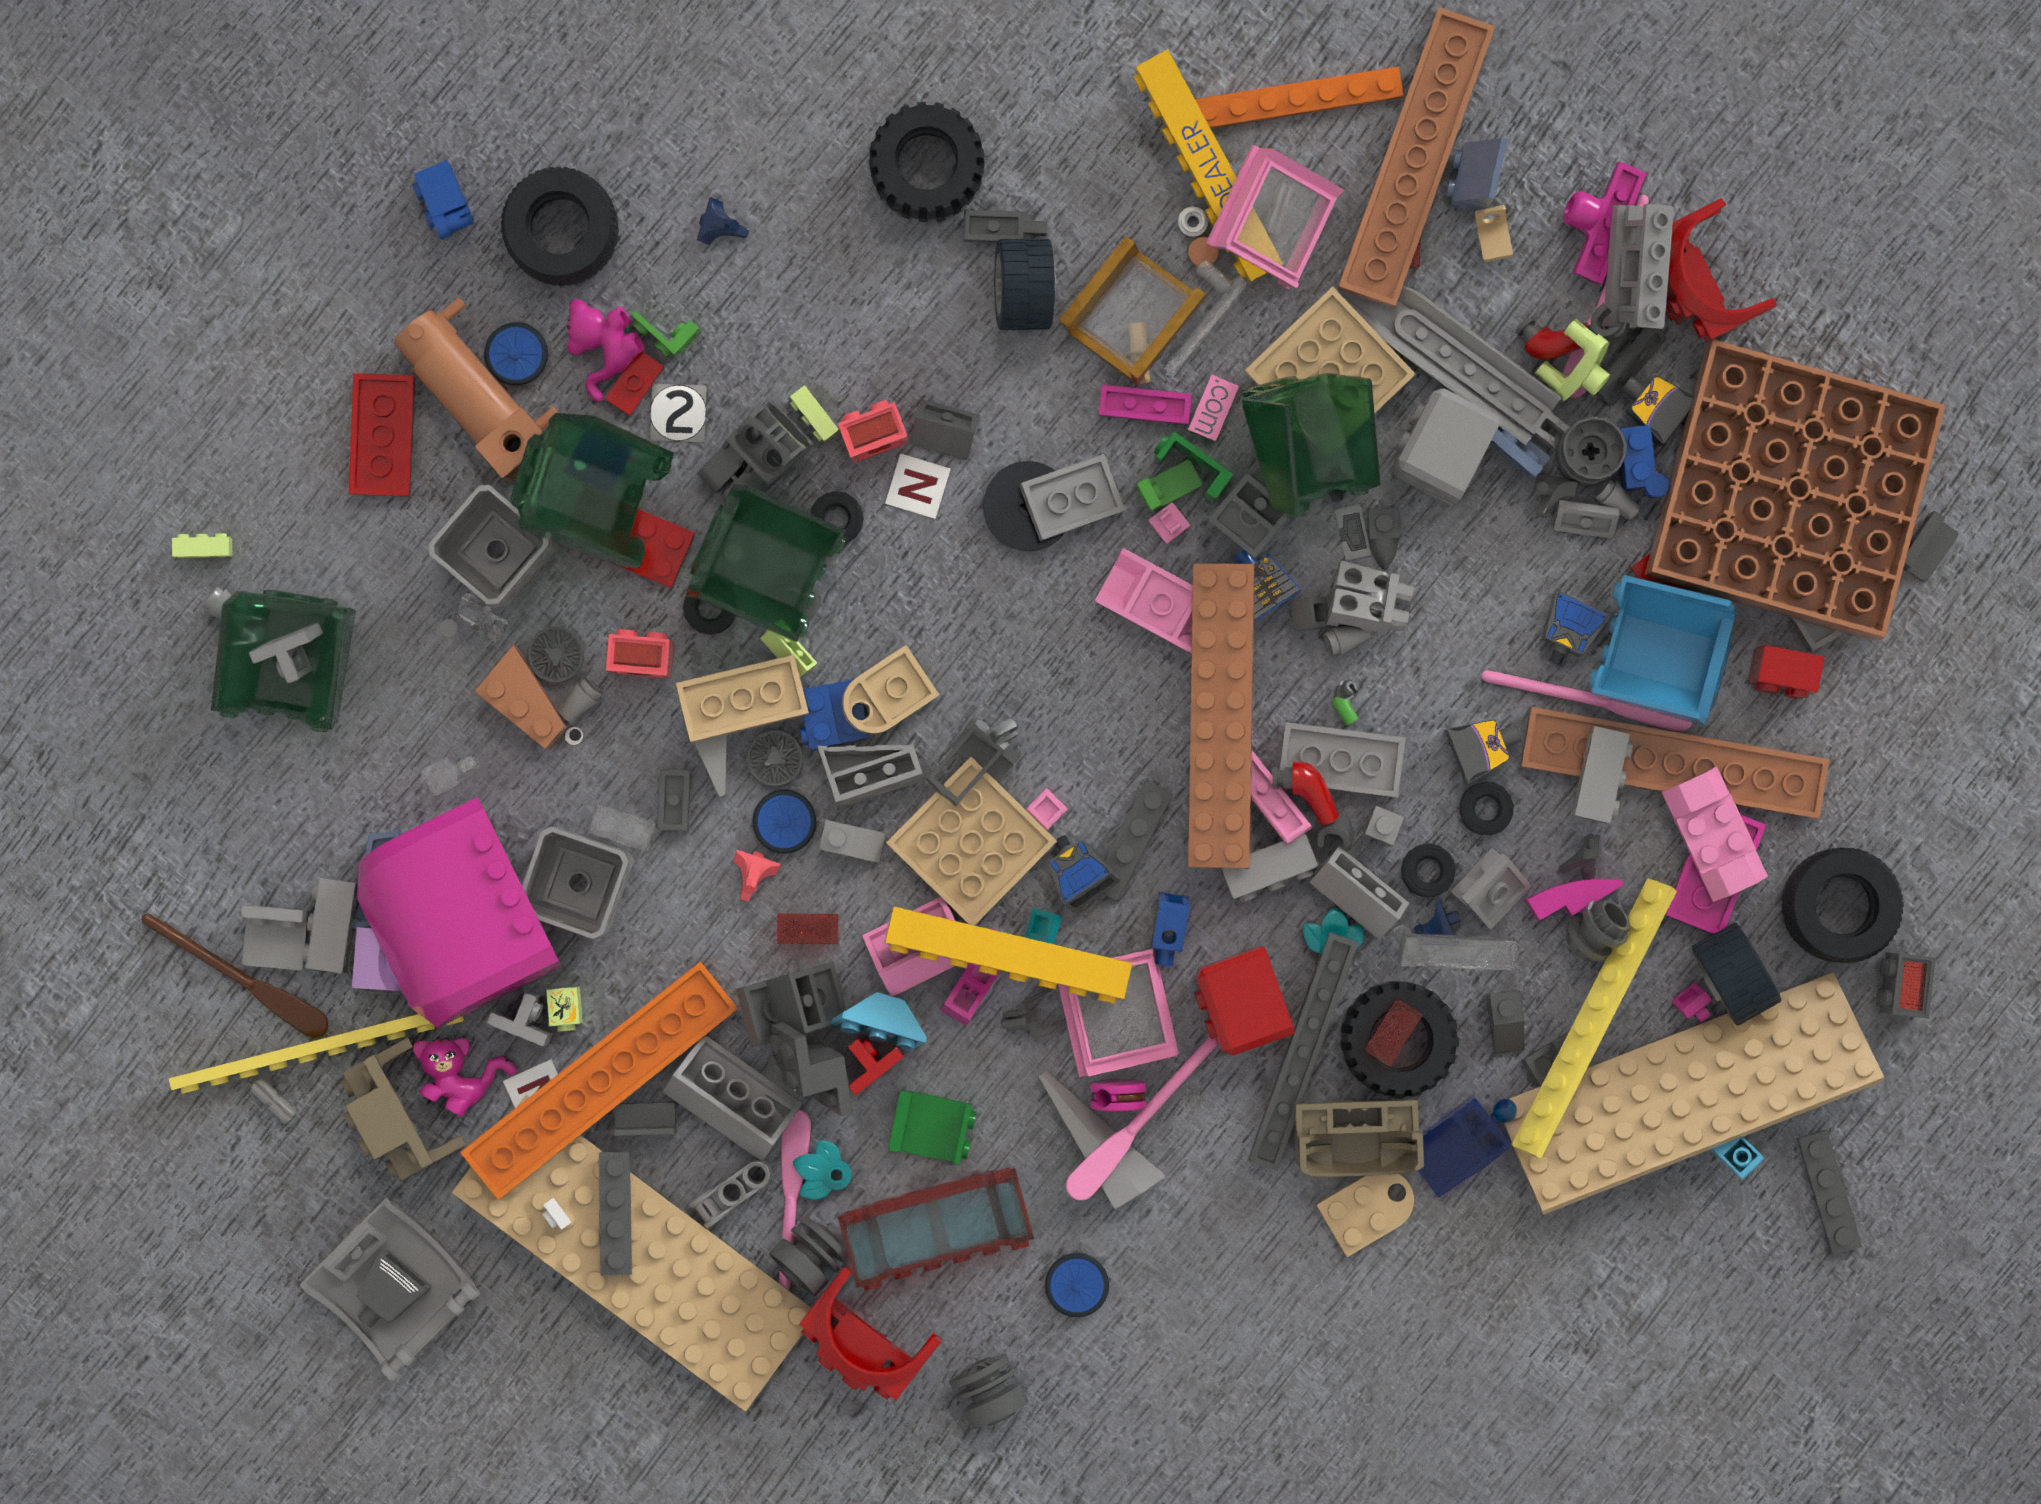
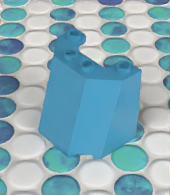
M1623 575L1622 582L1616 583L1613 593V599L1617 600V606L1620 609L1618 616L1613 615L1610 623L1609 632L1613 633L1610 645L1605 644L1602 652L1601 661L1605 662V664L1600 665L1598 670L1594 669L1590 677L1589 687L1593 688L1592 693L1601 698L1706 726L1711 707H1714L1717 701L1732 646L1733 634L1731 633L1736 619V607L1731 601Z

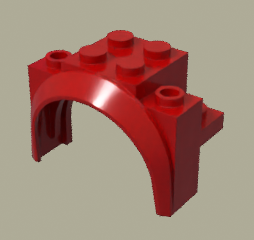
M1722 198L1673 222L1665 314L1670 321L1674 320L1676 325L1694 318L1695 321L1692 322L1694 331L1700 339L1704 338L1706 343L1734 331L1739 326L1771 311L1777 306L1774 298H1771L1745 309H1724L1723 301L1725 299L1698 247L1694 248L1693 244H1690L1687 239L1691 236L1690 232L1696 225L1722 212L1721 208L1726 206Z
M845 1264L799 1324L803 1327L801 1333L814 1343L818 1340L819 1347L816 1352L819 1356L818 1362L831 1372L835 1368L843 1374L842 1381L854 1390H857L859 1387L865 1391L869 1385L875 1386L873 1389L888 1400L891 1396L897 1400L939 1346L942 1338L933 1332L921 1349L911 1358L835 1298L854 1271ZM835 1317L839 1321L832 1327L831 1320ZM887 1359L892 1361L889 1365L890 1367H882Z

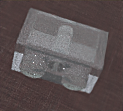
M598 804L588 833L649 852L657 830V822Z

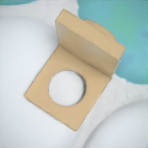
M1505 205L1475 211L1483 261L1486 263L1513 257ZM1491 214H1497V215H1498V216L1495 217V218L1484 219L1485 216H1488V215H1491Z

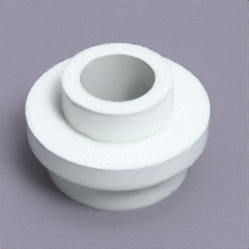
M1195 206L1188 207L1180 213L1178 226L1186 236L1197 237L1207 229L1208 218L1205 211ZM1195 217L1198 219L1199 224L1196 227H1190L1187 220Z

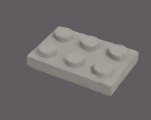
M1104 454L1019 484L1040 541L1125 511Z

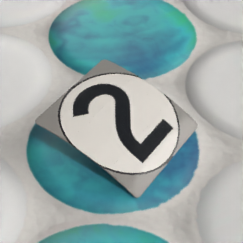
M653 384L650 439L652 441L704 442L707 387L705 385Z

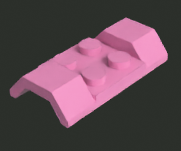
M1123 548L1095 602L1192 654L1193 585Z
M1717 767L1661 792L1712 902L1731 896L1768 877L1755 850L1756 847Z

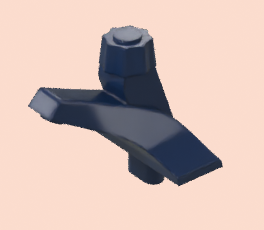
M712 197L709 198L705 214L701 215L699 221L701 228L697 241L710 245L719 236L747 238L749 228L740 225L737 220L729 218L724 212L722 201Z
M1440 898L1437 900V908L1433 918L1426 924L1422 925L1420 923L1415 926L1414 931L1418 939L1426 938L1432 934H1442L1449 937L1453 942H1457L1458 939L1452 925L1461 921L1457 911L1446 913Z

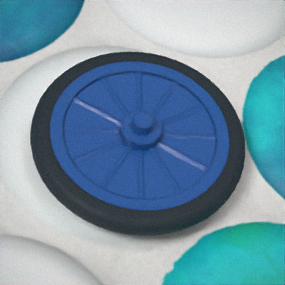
M511 322L498 327L489 336L485 345L484 358L488 370L497 380L508 385L519 386L532 382L543 372L548 360V348L545 339L537 329L526 323Z
M777 790L763 797L757 804L752 819L753 830L758 841L767 849L782 854L793 853L802 849L812 839L816 829V814L808 799L800 793L792 790Z
M1072 1253L1059 1258L1052 1264L1046 1275L1045 1291L1051 1305L1060 1313L1069 1317H1085L1096 1312L1105 1302L1109 1292V1279L1102 1264L1094 1257L1083 1253Z

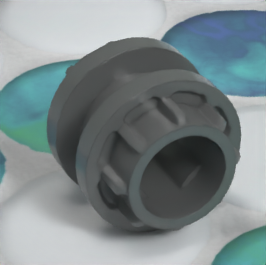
M1607 899L1596 902L1592 900L1583 908V913H1577L1569 919L1567 923L1568 929H1566L1567 944L1572 952L1582 960L1589 962L1592 960L1603 961L1612 953V948H1619L1627 941L1628 932L1630 931L1629 919L1623 909L1615 902Z

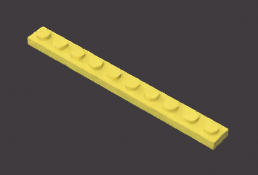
M1647 878L1628 916L1630 931L1628 932L1627 941L1619 948H1612V953L1607 957L1512 1143V1146L1517 1150L1539 1159L1542 1158L1677 892L1672 886Z
M417 1014L169 1078L171 1090L180 1088L181 1093L184 1094L199 1090L198 1083L210 1081L211 1086L229 1082V1075L239 1073L242 1079L257 1075V1068L269 1065L270 1071L288 1067L287 1060L298 1058L299 1063H304L317 1059L316 1053L328 1050V1054L331 1056L346 1052V1045L357 1043L358 1048L376 1044L375 1038L387 1035L389 1041L405 1037L404 1030L416 1027L417 1033L435 1029V1026L423 1016ZM461 1016L446 1025L463 1022L464 1017Z

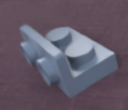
M1498 427L1489 446L1530 480H1533L1540 473L1543 466L1550 459V456L1533 441L1530 440L1525 446L1512 434Z

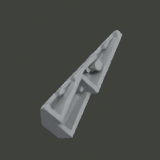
M1048 1071L1038 1075L1085 1158L1116 1133L1114 1129ZM1130 1146L1114 1171L1101 1186L1114 1209L1151 1188L1164 1179L1165 1176L1141 1153Z

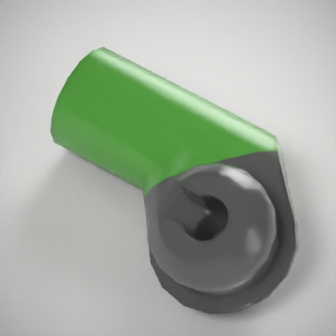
M1349 679L1338 684L1332 700L1334 708L1346 726L1359 719L1351 706L1358 687L1353 680Z

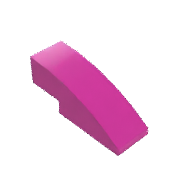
M1621 879L1577 880L1544 889L1524 899L1534 918L1539 921L1562 907L1568 915L1572 916L1581 911L1590 901H1598L1623 886L1624 883Z
M973 964L967 966V969L941 1008L942 1012L965 1026L997 978L995 975L979 972L980 966Z

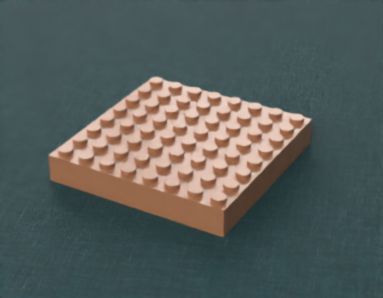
M1715 339L1711 340L1705 345L1693 391V403L1687 413L1669 481V489L1665 496L1644 576L1873 641L1885 638L1946 405Z

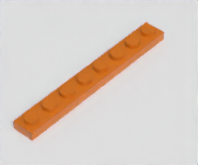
M1398 66L1198 98L1195 101L1210 129L1401 99L1404 94Z

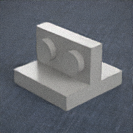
M318 622L264 643L249 652L253 664L276 655L277 671L282 678L285 677L287 683H290L313 670L303 644L312 641L323 634Z
M1491 848L1451 890V893L1491 930L1532 885L1503 853L1500 855Z
M535 992L525 993L516 1017L501 1011H494L490 1013L486 1023L540 1046L549 1045L554 1035L553 1032L532 1024L536 1020L539 1021L545 1004L541 1003L543 996Z

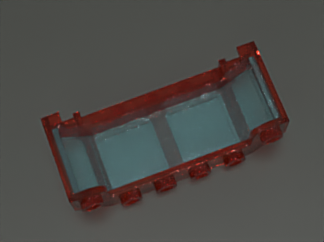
M1015 1166L998 1171L992 1170L876 1201L863 1205L858 1209L839 1213L837 1216L856 1288L864 1286L865 1291L881 1287V1280L886 1279L887 1276L894 1275L895 1280L912 1275L911 1270L923 1267L924 1272L942 1267V1261L952 1259L955 1264L970 1260V1254L982 1251L983 1256L999 1252V1246L1011 1245L1012 1250L1030 1246L1029 1240L1034 1239Z

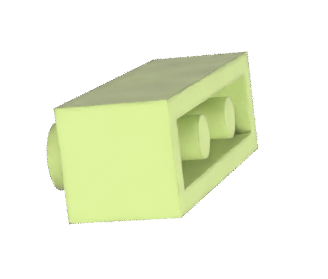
M805 385L790 396L792 400L790 402L791 406L796 412L800 410L804 415L801 419L807 426L811 425L815 431L812 433L818 441L823 440L826 443L840 432Z
M225 533L215 534V537H208V534H196V537H189V534H178L177 538H172V557H232V538L227 537Z
M781 621L772 626L760 638L777 658L790 655L795 656L800 679L817 664Z

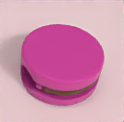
M1132 1079L1093 1081L1090 1083V1092H1092L1090 1107L1100 1111L1144 1109L1146 1107L1144 1092L1146 1091V1083L1141 1080Z

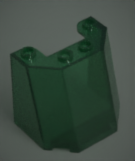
M1322 373L1304 379H1297L1296 376L1283 377L1242 390L1243 411L1273 511L1286 513L1287 517H1300L1305 515V511L1310 509V502L1304 500L1321 499L1326 497L1325 493L1337 489L1350 491L1351 495H1365L1369 493L1368 489L1381 485L1373 389L1370 378Z
M555 413L549 419V426L540 435L534 434L527 441L510 497L512 505L517 507L519 511V527L526 532L623 567L640 568L645 556V544L642 539L631 537L630 533L634 526L635 516L643 496L646 480L659 481L670 472L674 452L593 415Z
M734 484L729 491L724 506L720 504L716 510L693 562L690 573L693 577L687 588L686 596L785 639L797 642L799 637L803 638L809 627V621L806 620L807 614L803 610L804 608L808 609L813 601L815 593L812 589L816 580L820 581L826 571L827 565L824 564L826 557H832L835 553L839 554L842 551L846 538L843 537L846 530L753 487Z
M263 590V594L236 591L222 605L211 711L220 712V715L223 717L235 718L238 717V713H243L247 708L256 709V712L262 715H274L276 712L286 714L287 718L293 720H303L305 717L304 723L309 725L312 731L327 732L328 729L332 730L338 723L356 610L339 607L338 602L333 599L284 591ZM319 622L323 634L303 644L313 670L300 679L287 683L285 677L282 678L277 671L276 655L253 664L249 652L264 643Z

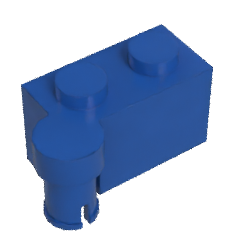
M448 160L414 173L417 181L412 184L419 201L425 200L428 210L424 212L430 228H436L441 240L453 236L452 233L457 230L474 225L473 216Z
M1651 425L1620 428L1627 444L1626 457L1619 468L1621 486L1625 491L1644 488L1643 494L1648 498L1662 497L1669 489V481L1665 475L1656 473Z

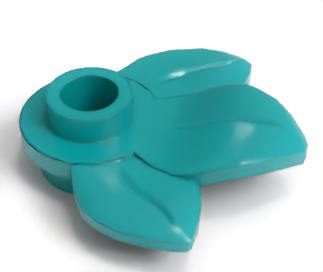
M1335 907L1326 914L1321 926L1313 923L1304 924L1303 933L1308 948L1320 954L1328 932L1358 941L1357 949L1361 946L1364 939L1363 926H1349L1345 915Z
M818 1140L816 1154H803L793 1161L798 1174L806 1180L800 1190V1195L808 1199H823L832 1189L841 1190L848 1186L852 1179V1170L845 1161L841 1160L838 1147L826 1140ZM835 1169L840 1170L843 1175L842 1179L838 1181L831 1177V1172Z

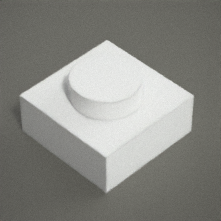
M554 1198L543 1205L546 1211L542 1215L552 1228L558 1225L562 1230L571 1223Z

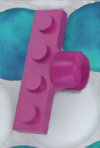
M1619 161L1616 162L1601 198L1594 197L1583 191L1576 192L1571 196L1565 207L1563 220L1565 224L1581 230L1585 234V242L1572 274L1597 285L1603 284L1608 267L1612 205H1634L1647 173Z

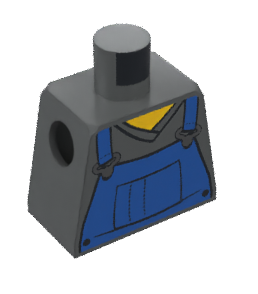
M1559 590L1554 592L1541 636L1542 640L1552 644L1546 661L1563 667L1569 653L1578 657L1583 656L1610 615Z
M1063 835L1057 839L1054 845L1059 855L1050 860L1049 867L1062 903L1072 912H1076L1121 882L1119 876L1084 839L1075 844L1070 835Z

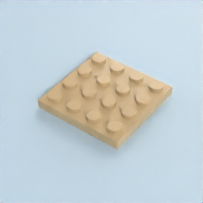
M1333 286L1244 370L1326 458H1329L1416 375Z
M970 757L943 785L958 797L983 768ZM986 772L957 806H954L936 791L886 843L968 924L975 926L1057 840Z

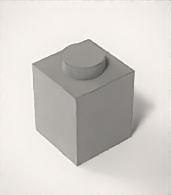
M1373 806L1362 835L1390 846L1394 845L1404 817L1381 807Z

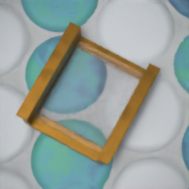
M1125 236L1061 316L1059 322L1065 326L1072 338L1139 386L1142 377L1200 304L1204 303V298L1207 295L1198 287L1193 291L1139 252L1136 243Z

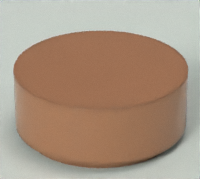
M1208 237L1196 238L1191 242L1188 249L1190 262L1198 268L1212 266L1218 257V249L1206 244Z

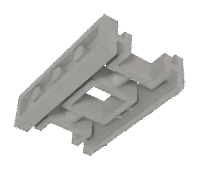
M1644 204L1643 206L1612 205L1605 305L1612 312L1604 319L1603 326L1613 327L1617 322H1628L1630 324L1629 328H1664L1674 213L1673 206Z

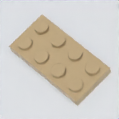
M794 655L676 683L690 743L809 714Z

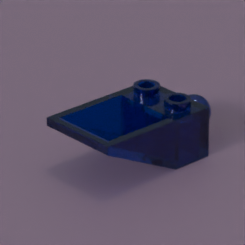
M1472 1094L1423 1132L1424 1167L1418 1170V1172L1438 1197H1441L1479 1172L1513 1147L1510 1140L1497 1124L1500 1122L1508 1123L1515 1119L1517 1115L1516 1104L1510 1099H1500L1495 1103L1493 1113L1489 1115L1475 1095ZM1469 1110H1474L1476 1117L1473 1120H1467L1465 1113ZM1487 1134L1495 1136L1492 1144L1484 1142L1483 1139Z

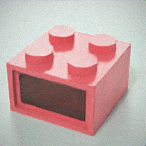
M887 400L871 405V411L860 415L859 411H855L842 416L843 422L838 423L852 463L909 443L895 402L889 404Z
M617 629V635L609 634L606 671L611 674L671 679L675 643L668 639V635L665 633L647 632V637H639L638 633L634 630Z

